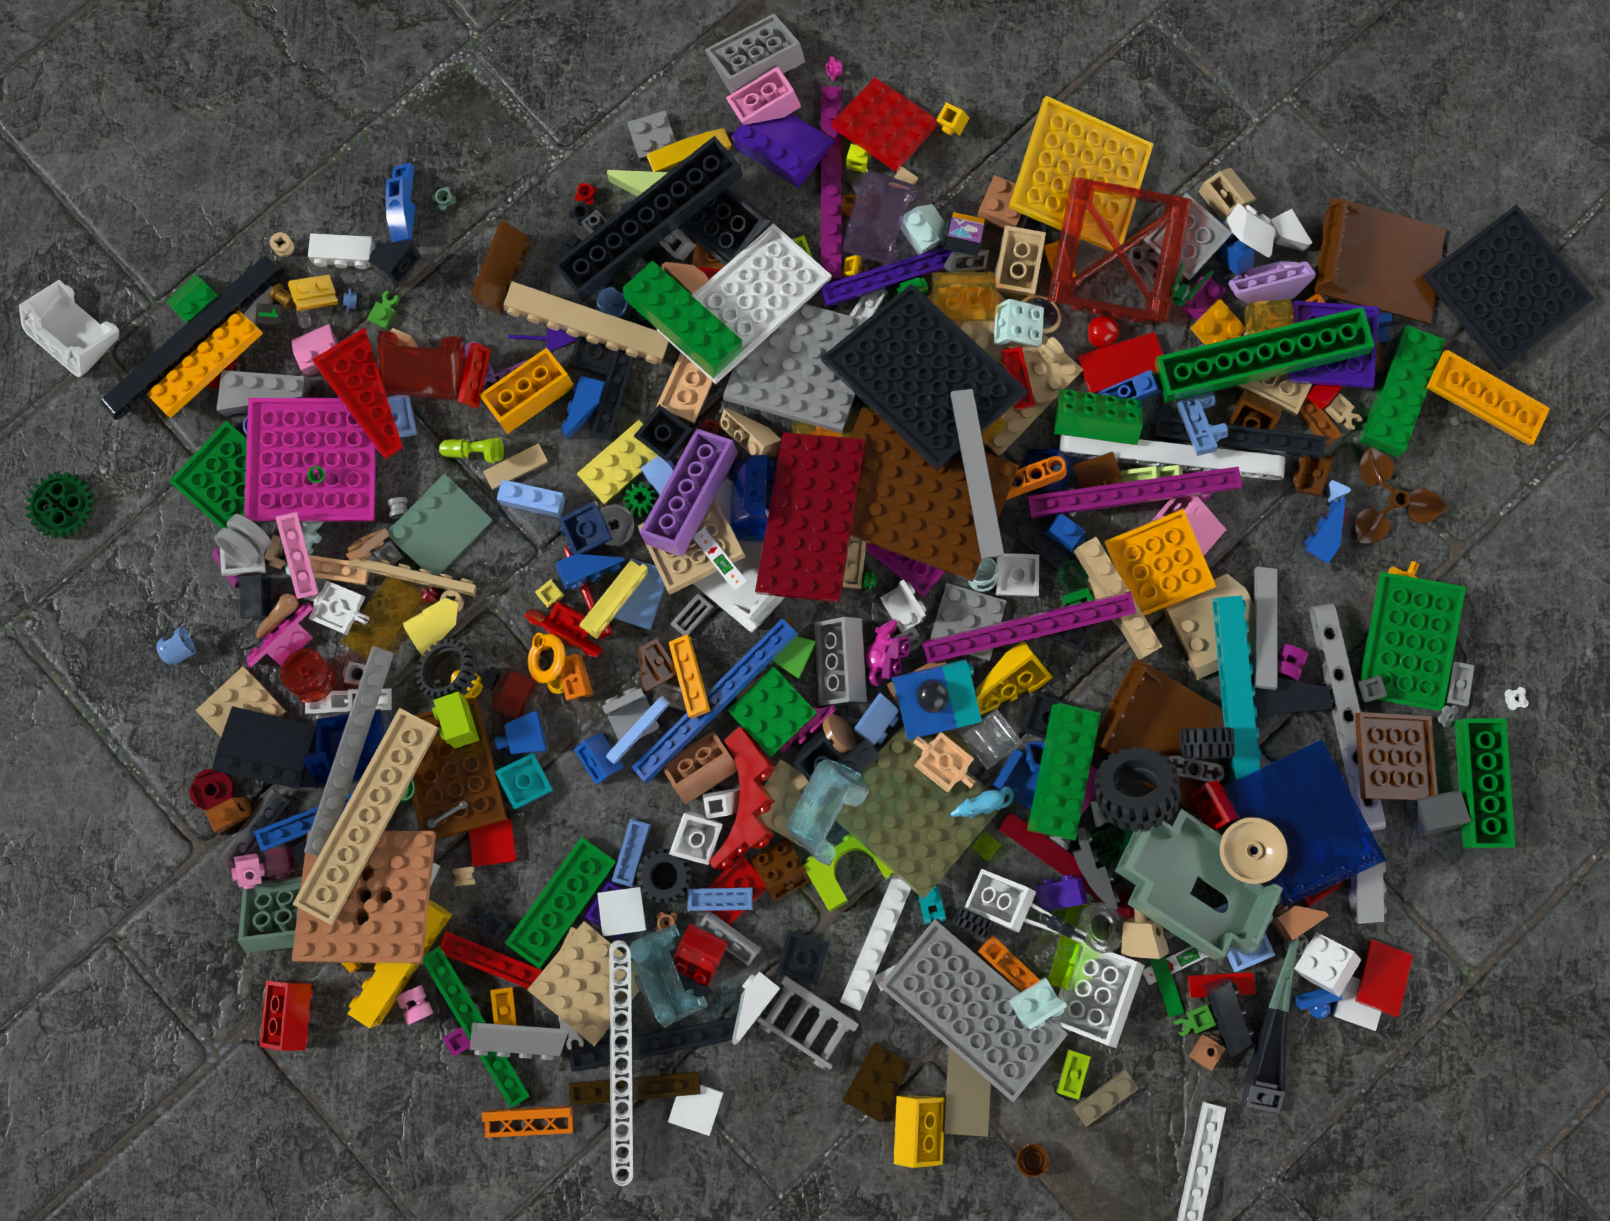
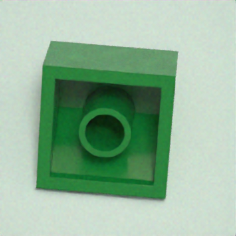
M195 274L166 302L188 323L218 295Z

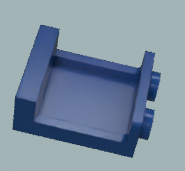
M1014 749L991 786L999 791L1003 787L1011 788L1014 793L1013 800L1031 810L1039 772H1032L1023 752Z

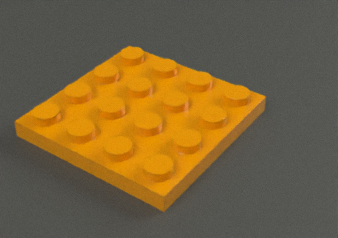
M1184 508L1104 541L1118 574L1128 590L1131 591L1132 597L1144 616L1216 587Z

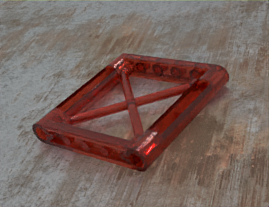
M1071 177L1047 301L1071 306L1070 310L1082 312L1083 308L1090 309V313L1095 315H1102L1103 312L1111 313L1110 317L1117 319L1127 316L1131 317L1130 321L1142 323L1143 320L1167 323L1172 301L1171 296L1173 295L1171 289L1175 284L1193 200L1086 178ZM1094 192L1165 205L1164 215L1120 245L1092 202ZM1087 208L1114 250L1073 277ZM1166 224L1153 291L1151 292L1126 254V251ZM1119 257L1146 299L1145 307L1142 310L1074 297L1075 286Z

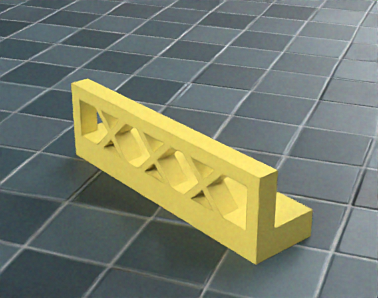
M630 560L580 623V627L597 639L648 575V567L644 564L639 566Z

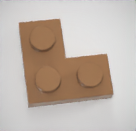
M384 528L361 537L347 548L349 551L346 554L350 561L358 558L360 561L371 555L370 550H375L384 544L383 540L389 536V533Z

